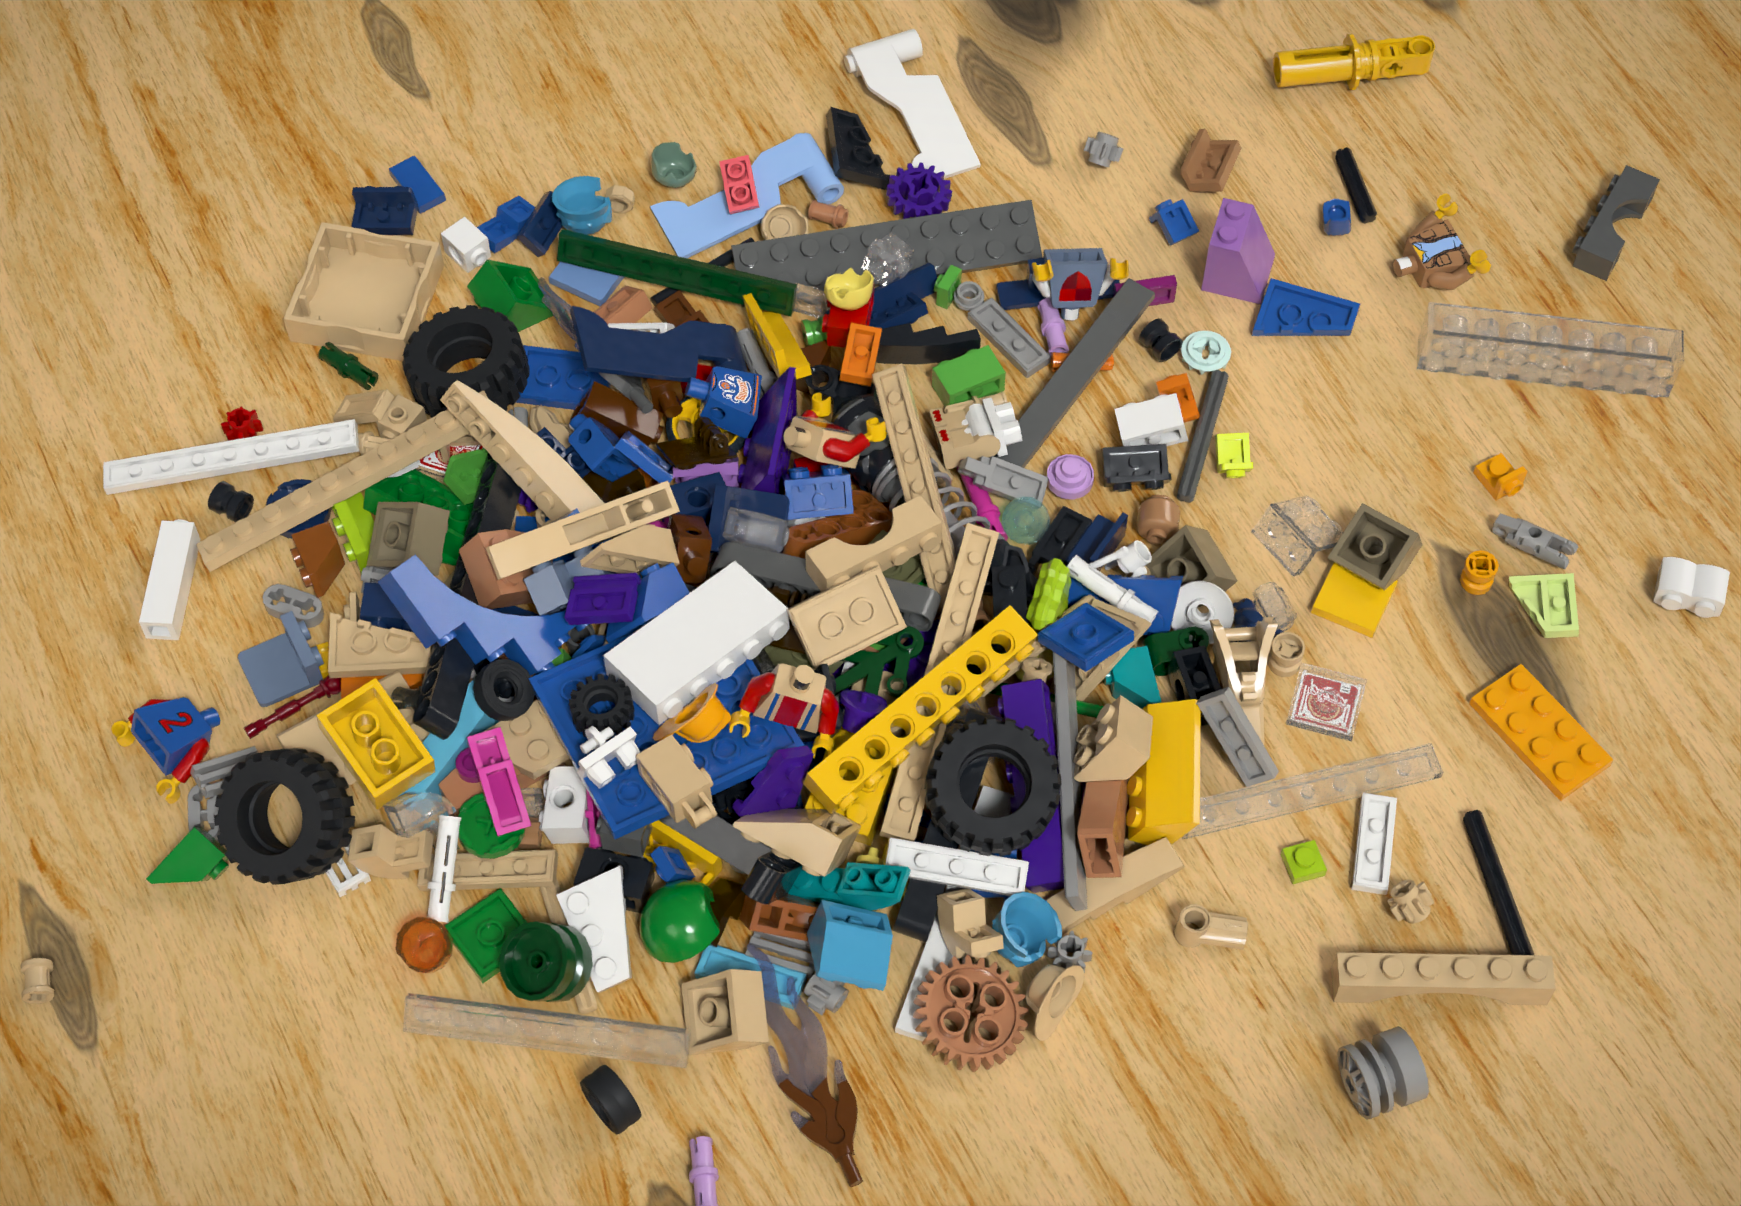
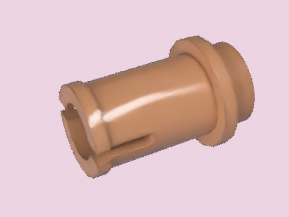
M816 200L811 202L808 210L809 219L832 224L833 228L836 229L839 226L844 227L846 225L849 215L848 209H844V206L841 204L836 207Z

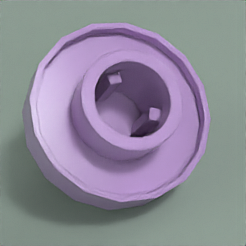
M1065 454L1057 457L1050 463L1047 469V485L1056 496L1075 500L1090 492L1094 481V470L1085 458L1078 455Z

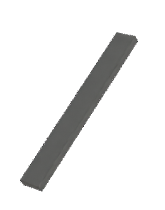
M1130 278L1127 279L1019 419L1018 423L1023 441L1006 445L1008 455L998 457V454H996L994 457L1023 468L1026 467L1154 300L1155 293Z

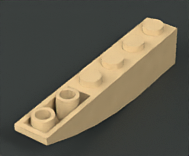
M457 380L440 399L447 409L464 425L470 434L476 438L492 458L499 463L514 482L523 489L552 522L576 508L579 512H583L604 504L574 469L543 439L485 396Z
M665 481L487 547L486 551L499 580L587 546L624 534L645 524L659 521L680 512L669 482Z

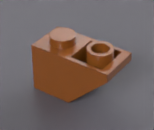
M329 521L291 535L295 548L290 549L296 567H304L299 569L306 588L312 586L317 598L324 596L345 565L338 540Z

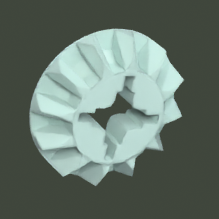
M1197 331L1186 337L1182 343V362H1186L1190 370H1199L1201 375L1205 372H1213L1221 368L1225 369L1231 357V348L1228 341L1220 334L1212 331ZM1205 346H1209V356L1203 359L1202 352L1205 350Z

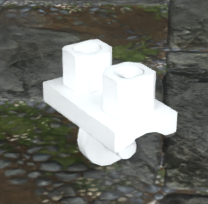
M594 726L585 730L588 741L580 745V749L584 754L593 749L595 751L579 761L580 767L576 769V772L581 779L588 776L601 789L611 782L616 775L607 762L616 757L625 770L637 764L636 755L640 751L634 742L637 734L631 726L608 742L606 740L614 736L610 727L605 728L601 732Z

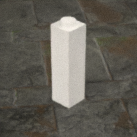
M181 519L161 521L139 619L146 639L179 640L198 554L196 544L201 540L194 522Z

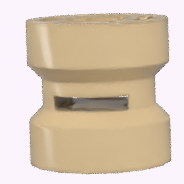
M1282 632L1273 639L1268 666L1274 674L1281 677H1291L1299 671L1305 651V644L1302 638L1295 633Z

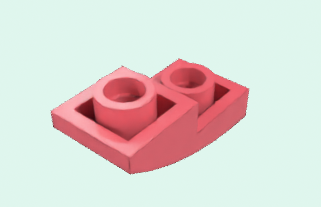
M749 155L719 161L729 213L734 214L760 208Z

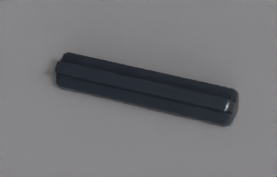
M1348 147L1340 148L1336 151L1335 159L1360 221L1362 223L1373 222L1376 220L1377 212L1352 150Z

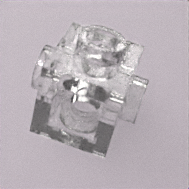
M890 232L884 238H877L871 243L861 270L870 271L874 280L885 288L896 278L902 279L907 275L912 267L910 260L915 250L894 233Z

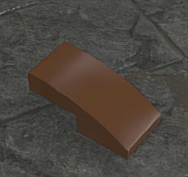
M680 290L654 307V312L662 322L673 324L674 327L688 321L710 323L701 310L697 312L694 310Z

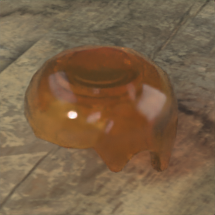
M416 917L405 922L397 933L395 948L396 953L410 969L417 973L432 974L442 969L452 956L453 939L446 927L437 920Z

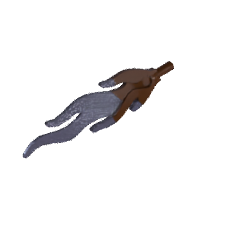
M748 944L747 950L758 962L762 971L767 1024L780 1039L788 1058L789 1074H786L782 1070L776 1049L772 1045L768 1047L774 1078L784 1095L811 1116L813 1120H807L796 1111H793L791 1113L793 1123L810 1142L829 1153L836 1163H840L850 1187L857 1186L863 1182L853 1158L855 1155L854 1138L858 1121V1108L856 1097L844 1074L843 1064L841 1060L835 1061L834 1076L839 1090V1100L836 1101L829 1092L827 1080L828 1048L821 1023L796 992L794 978L789 977L787 979V996L795 1013L801 1020V1031L792 1024L780 1003L774 966L766 954L754 945Z

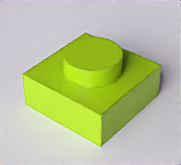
M1315 840L1282 848L1280 855L1292 884L1326 875L1327 868Z

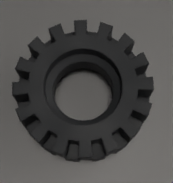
M597 674L598 680L593 681L592 676L586 677L587 684L584 685L580 681L576 685L577 691L572 690L570 694L571 699H569L570 711L576 730L579 733L583 731V736L586 737L585 730L591 726H594L599 732L610 727L613 733L615 732L617 735L623 732L622 727L625 729L631 726L630 720H634L635 710L630 688L628 686L625 687V682L622 679L616 682L615 676L610 674L608 680L604 679V674ZM600 701H610L615 704V707L607 713L594 714L589 711L593 704Z

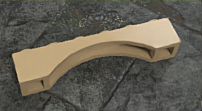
M1337 952L1331 968L1333 1002L1370 1003L1403 995L1457 993L1483 996L1510 1005L1547 1006L1556 989L1552 956Z

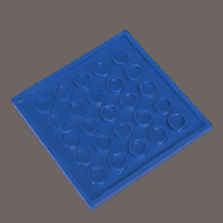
M633 633L528 678L535 696L576 769L580 767L579 761L595 751V749L587 754H584L580 749V745L588 741V739L583 736V731L579 733L573 724L569 706L570 694L572 690L577 691L576 685L580 681L584 685L587 684L586 677L592 676L593 681L598 680L597 674H604V679L608 680L603 655ZM747 659L737 667L730 677L716 682L718 688L715 695L730 712V715L741 710L739 704L750 680L761 675L752 659ZM600 701L593 704L589 711L594 714L607 713L615 707V704L610 701ZM633 701L635 716L634 720H630L631 728L637 734L634 742L639 751L642 752L659 742L655 741L653 736L662 724L658 725ZM750 713V733L745 738L742 737L743 724L735 725L732 733H730L729 723L714 738L701 743L690 742L676 733L673 736L680 745L684 743L688 746L698 769L704 768L713 781V786L710 788L711 795H714L756 776L767 766V762L777 750L804 746L793 726L753 716V713ZM616 757L607 762L616 775L611 782L601 789L588 776L582 779L614 839H618L670 815L639 775L637 764L625 770Z

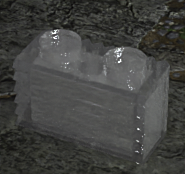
M730 507L727 513L723 537L725 540L745 547L779 553L789 539L787 520L767 514Z

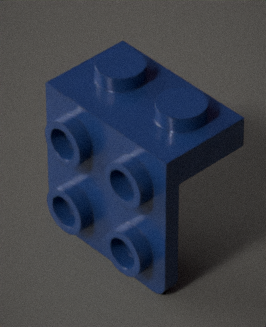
M716 484L715 491L710 498V508L712 511L710 524L707 526L712 537L711 551L719 552L723 543L734 542L782 553L788 523L789 498L782 494Z

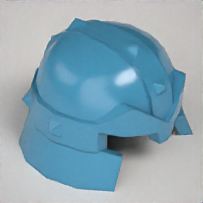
M592 176L574 177L565 180L555 188L552 193V202L558 210L556 215L561 219V225L567 230L590 235L599 232L606 223L612 221L610 198L595 195V191L601 190L600 178Z
M1020 892L1011 895L1004 902L1002 910L992 920V929L1003 935L1004 949L997 950L1003 958L1012 961L1016 967L1029 965L1039 960L1045 952L1046 940L1052 945L1062 938V925L1056 911L1046 900L1036 894Z

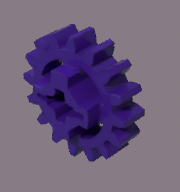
M922 162L919 163L918 168H914L911 163H908L906 171L900 167L897 168L896 176L891 175L887 185L886 196H888V206H894L893 213L895 215L901 212L904 213L903 219L940 214L942 210L948 211L952 190H950V180H944L945 173L942 171L936 174L934 172V165L930 166L929 169H925Z

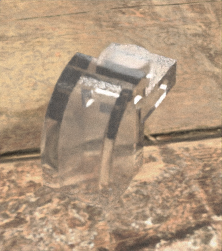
M420 791L404 793L383 805L397 836L410 838L422 830H427L434 835V850L437 842L439 815L449 816L457 811L453 804L445 797L435 793ZM447 836V843H446L445 855H446V852H447L448 836Z

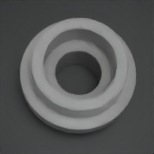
M966 281L956 288L954 302L960 309L971 311L984 303V292L977 283Z

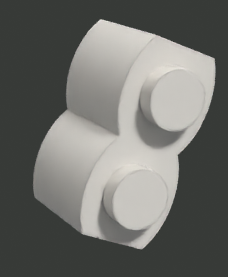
M1663 557L1658 570L1653 602L1668 610L1687 609L1703 618L1718 617L1725 605L1730 572L1713 565H1696L1691 561L1681 558Z

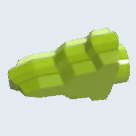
M1053 558L1041 567L1034 596L1026 618L1032 622L1034 629L1041 630L1048 624L1054 623L1068 609L1069 589L1072 583L1070 569L1060 559Z

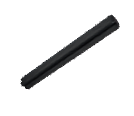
M1480 810L1469 811L1465 813L1463 822L1512 955H1534L1484 816Z

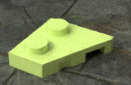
M1574 573L1509 576V588L1544 638L1579 637Z

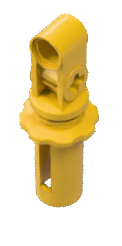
M1346 34L1343 45L1275 52L1273 58L1274 79L1278 88L1347 81L1349 90H1356L1361 79L1375 81L1377 78H1395L1398 76L1427 73L1431 66L1435 43L1431 38L1424 35L1397 39L1387 38L1377 41L1368 39L1365 42L1357 43L1353 34Z

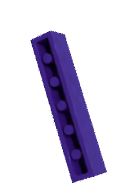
M1042 679L1001 686L1002 697L998 698L1001 717L1016 720L1015 725L1022 729L1027 725L1035 730L1033 735L1038 740L1044 738L1049 744L1048 752L1050 755H1055L1058 761L1050 692L1046 683ZM1007 763V778L1010 784L1013 783L1015 795L1010 797V806L1013 813L1022 804L1026 788L1024 778L1013 764ZM1060 800L1054 816L1038 839H1034L1028 847L1021 850L1022 860L1029 862L1026 888L1033 893L1065 888Z

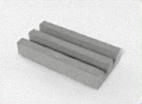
M253 746L192 765L190 773L205 799L222 794L224 791L220 788L223 780L210 785L206 783L221 778L225 779L227 776H233L231 769L238 762H245L246 757L258 751Z
M754 931L749 942V948L745 953L746 956L805 973L808 979L814 975L815 967L812 954L761 938L811 952L808 941ZM757 948H761L774 953H778V955L784 957L795 958L801 961L808 962L810 964L809 967L791 961L760 953L756 950Z

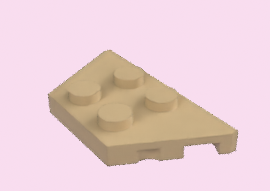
M538 700L534 701L528 711L511 721H500L485 730L488 731L501 727L513 767L534 780L570 759Z

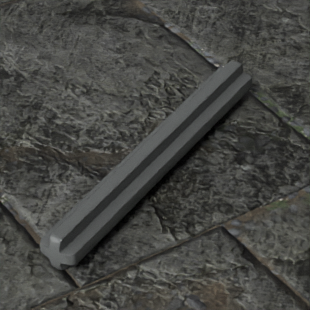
M1215 370L1212 372L1178 488L1177 498L1180 501L1187 503L1194 501L1229 375L1225 371Z

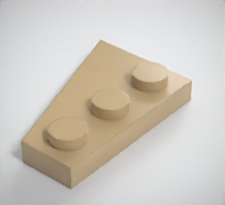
M1094 598L1091 606L1133 630L1134 641L1087 672L1074 665L1076 700L1084 701L1152 623ZM1053 680L1050 688L1055 691V684Z
M330 612L328 660L330 678L383 676L397 670L400 671L401 675L422 674L426 672L433 645L426 649L415 633L393 627L385 629L373 626L371 622L360 619L356 622L344 619L342 615Z

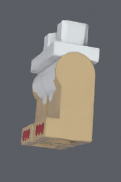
M990 397L982 399L983 404L972 403L963 410L946 414L943 413L942 407L929 410L934 436L946 470L959 467L961 460L966 459V457L979 461L982 456L989 458L998 454V457L1008 455L1006 445L1023 441L1018 420L1015 419L1011 402L994 406L993 400Z

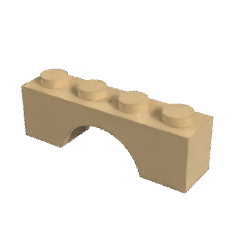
M920 495L892 509V528L884 538L875 543L852 545L834 537L805 551L806 572L821 592L876 565L880 566L883 572L895 565H902L909 558L923 551H930L940 544L942 540V522Z

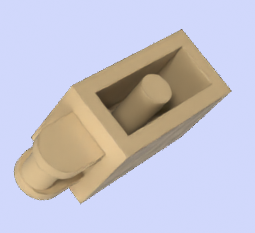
M670 735L636 755L639 775L676 823L686 818L691 826L696 829L701 824L717 816V812L712 804L710 789L713 786V781L704 768L698 769L695 765L693 754L686 744L680 745L674 736Z

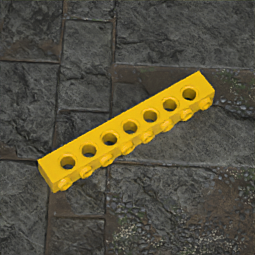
M1009 605L809 771L803 784L830 814L834 813L838 808L845 811L859 798L856 794L865 786L871 789L885 776L882 772L892 764L896 768L910 755L908 750L917 743L921 747L934 736L935 731L933 729L938 724L943 722L944 725H947L954 720L961 712L958 708L963 703L968 701L969 704H972L986 691L983 687L992 680L996 684L1010 671L1008 666L1016 659L1019 663L1024 661L1035 650L1032 645L1038 634ZM991 644L1002 645L1006 653L999 654L995 652ZM974 664L978 666L982 674H972L968 671L966 665ZM950 685L955 688L957 694L947 695L943 692L941 686ZM926 706L930 709L932 715L928 717L922 716L917 712L916 707ZM901 727L905 730L907 737L898 738L894 736L890 728ZM865 749H877L882 758H869L865 753ZM842 769L851 770L855 774L856 779L846 781L840 776L839 771Z

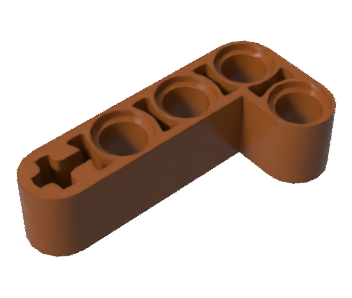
M852 489L854 514L830 516L788 528L782 554L806 559L805 551L834 537L852 545H868L882 530L889 533L892 524V512L870 493L859 489Z

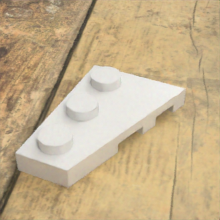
M622 866L611 869L556 895L568 925L576 928L585 936L592 950L593 967L590 977L597 993H601L632 978L629 937L626 928V901L623 892L622 879L624 877Z

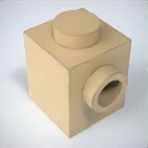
M398 394L389 405L382 420L377 421L376 424L380 437L393 439L410 428L427 421L423 406Z

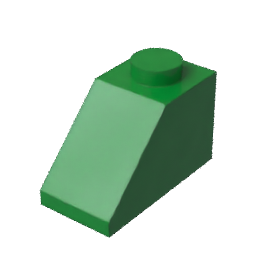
M194 827L146 880L151 884L208 881L210 878L215 881L229 867V864L226 863L228 858L225 856L227 850L220 846L219 842L204 828Z

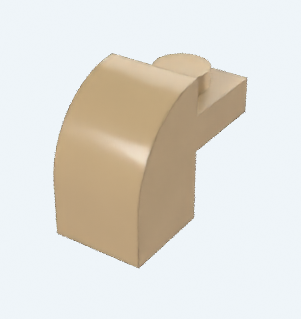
M382 824L353 829L348 862L361 871L376 877L406 879L409 878V871L430 867L434 835L427 830L396 835Z
M968 888L937 895L940 930L944 942L953 956L957 959L966 955L983 958L989 956L992 951L1004 949L1003 935L986 925L984 897Z

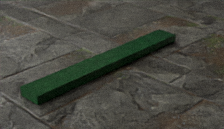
M562 229L559 233L557 261L745 305L743 296L752 293L762 310L792 316L794 313L798 284Z

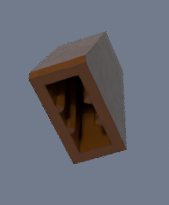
M596 381L593 382L574 408L570 419L571 421L576 415L584 414L587 418L591 417L608 427L619 439L626 431H630L647 446L658 442L664 428L660 426L663 413L652 409L651 412L644 414L634 401Z

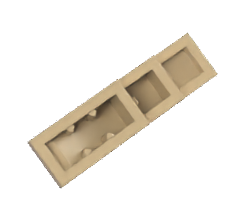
M1165 837L1124 856L1122 877H1086L1088 909L1075 911L1065 898V889L1046 901L1056 911L1062 925L1063 935L1089 917L1095 920L1121 902L1130 903L1185 866L1168 838Z

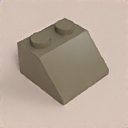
M378 502L367 566L393 570L416 554L433 575L438 576L442 563V552L445 535L448 530L450 511L421 502Z
M1362 503L1329 554L1328 559L1385 591L1406 572L1422 547V542L1418 533Z
M1188 525L1181 528L1151 555V562L1146 565L1150 569L1151 575H1155V578L1183 576L1181 586L1193 581H1206L1217 585L1226 592L1238 581L1208 530Z

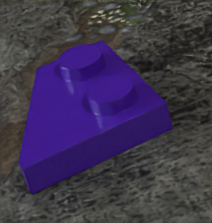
M806 745L777 750L767 762V766L751 781L755 789L744 801L737 799L733 803L732 808L737 815L744 816L796 807L814 756L810 748Z

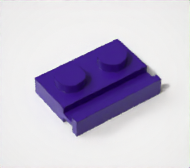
M637 573L575 576L573 578L575 585L574 589L570 591L564 617L569 625L633 621L638 598L637 586L641 584V579Z

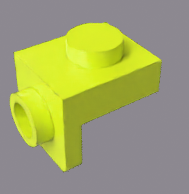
M1249 433L1215 435L1217 473H1226V478L1246 477L1245 472H1250L1254 469L1253 462H1250Z

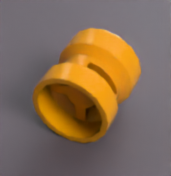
M1482 550L1469 554L1460 575V583L1465 591L1474 595H1482L1491 589L1499 566L1494 555Z

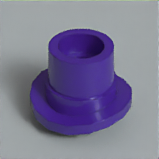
M846 690L842 691L839 696L845 710L842 727L854 734L887 708L886 700L872 693Z

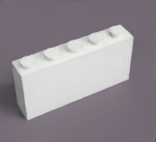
M734 561L604 654L606 675L608 677L609 674L614 675L616 682L622 679L625 682V687L628 686L630 688L632 700L660 725L668 718L675 717L682 711L683 707L693 701L708 686L721 679L730 677L736 668L747 659H754L768 644L774 640L781 639L790 629L789 615L786 611L788 608L741 565Z

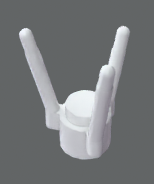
M1136 540L1127 547L1123 546L1116 552L1098 559L1089 565L1093 568L1105 565L1106 570L1119 566L1125 573L1132 572L1133 575L1131 577H1141V575L1147 573L1145 566L1151 562L1152 556L1146 545Z

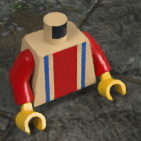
M822 393L813 394L812 409L806 410L801 416H795L785 430L783 437L786 448L817 462L855 469L860 453L870 446L869 442H880L886 438L885 421L879 423L877 417L870 418L866 421L867 433L855 434L825 419L818 418L830 415L831 397L822 401Z
M782 663L778 664L772 672L764 673L750 680L739 704L741 710L731 714L729 730L732 733L735 725L743 724L742 737H747L750 733V713H753V716L793 726L794 728L815 734L818 730L820 736L815 738L811 750L814 754L813 758H815L817 748L823 747L828 751V757L834 749V741L830 736L835 734L839 704L832 691L826 688L827 678L824 675L815 673L807 665L794 667Z

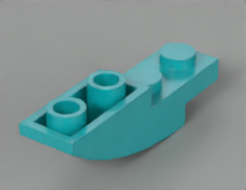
M848 862L845 869L836 868L824 877L822 875H811L801 869L788 894L818 903L821 900L870 911L878 910L900 902L911 870L905 866Z

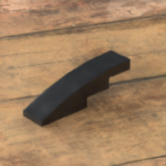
M910 323L882 329L876 363L914 365L940 363L960 357L969 350L979 349L981 338L977 329L947 335L944 326L913 332Z

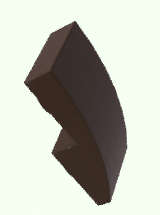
M720 878L711 887L714 901H710V905L718 920L720 934L709 946L717 948L729 918L738 920L746 895L741 890L743 884Z

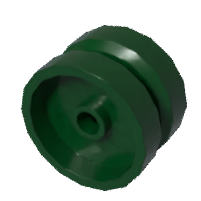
M539 921L523 923L511 931L503 943L499 958L500 974L506 987L518 998L537 1002H562L572 999L581 993L589 981L593 967L592 950L585 936L576 928L559 923Z

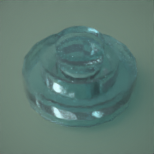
M1020 497L1014 499L1006 506L1002 514V526L1011 540L1022 545H1031L1041 540L1050 526L1051 518L1048 509L1042 502L1033 497Z

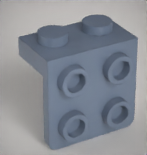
M292 611L280 616L285 630L284 634L238 654L239 663L261 707H268L318 685L320 680L323 681L319 666L324 664L316 646L309 647L307 640L311 639L309 630L304 620L297 622Z

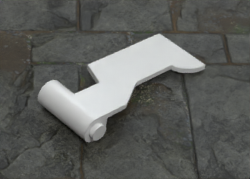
M915 29L884 37L847 50V56H844L847 71L849 73L853 72L855 77L862 76L870 92L899 110L920 152L912 162L914 168H918L920 162L924 164L925 169H929L930 166L934 165V172L936 174L942 171L945 173L944 179L980 168L979 159L939 76L906 75L901 63L923 56L922 43Z

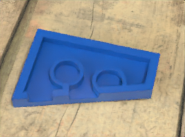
M1271 278L1253 328L1252 336H1350L1360 303Z

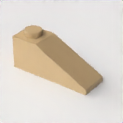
M645 524L608 540L580 560L582 567L622 574L637 573L641 577L640 572L656 563L659 564L660 568L674 563L675 567L680 564L671 529L656 527L653 524Z

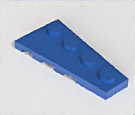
M1141 575V577L1107 576L1126 590H1133L1136 597L1159 611L1152 625L1143 635L1150 636L1156 633L1170 632L1183 576H1171V578H1155V575ZM1070 576L1072 583L1069 589L1068 608L1088 595H1092L1095 599L1110 604Z

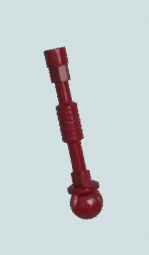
M328 675L323 681H319L320 685L314 688V691L298 700L293 699L275 709V712L262 720L261 718L245 726L244 730L249 739L259 735L260 732L266 730L269 725L276 721L282 722L298 711H301V707L313 700L324 696L331 698L330 694L340 693L341 678H330Z

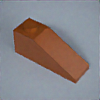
M788 894L770 904H762L745 895L739 919L751 931L808 941L807 931L820 903Z

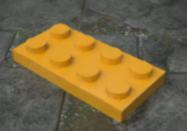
M1522 664L1471 697L1469 705L1560 801L1606 770L1613 762V758Z

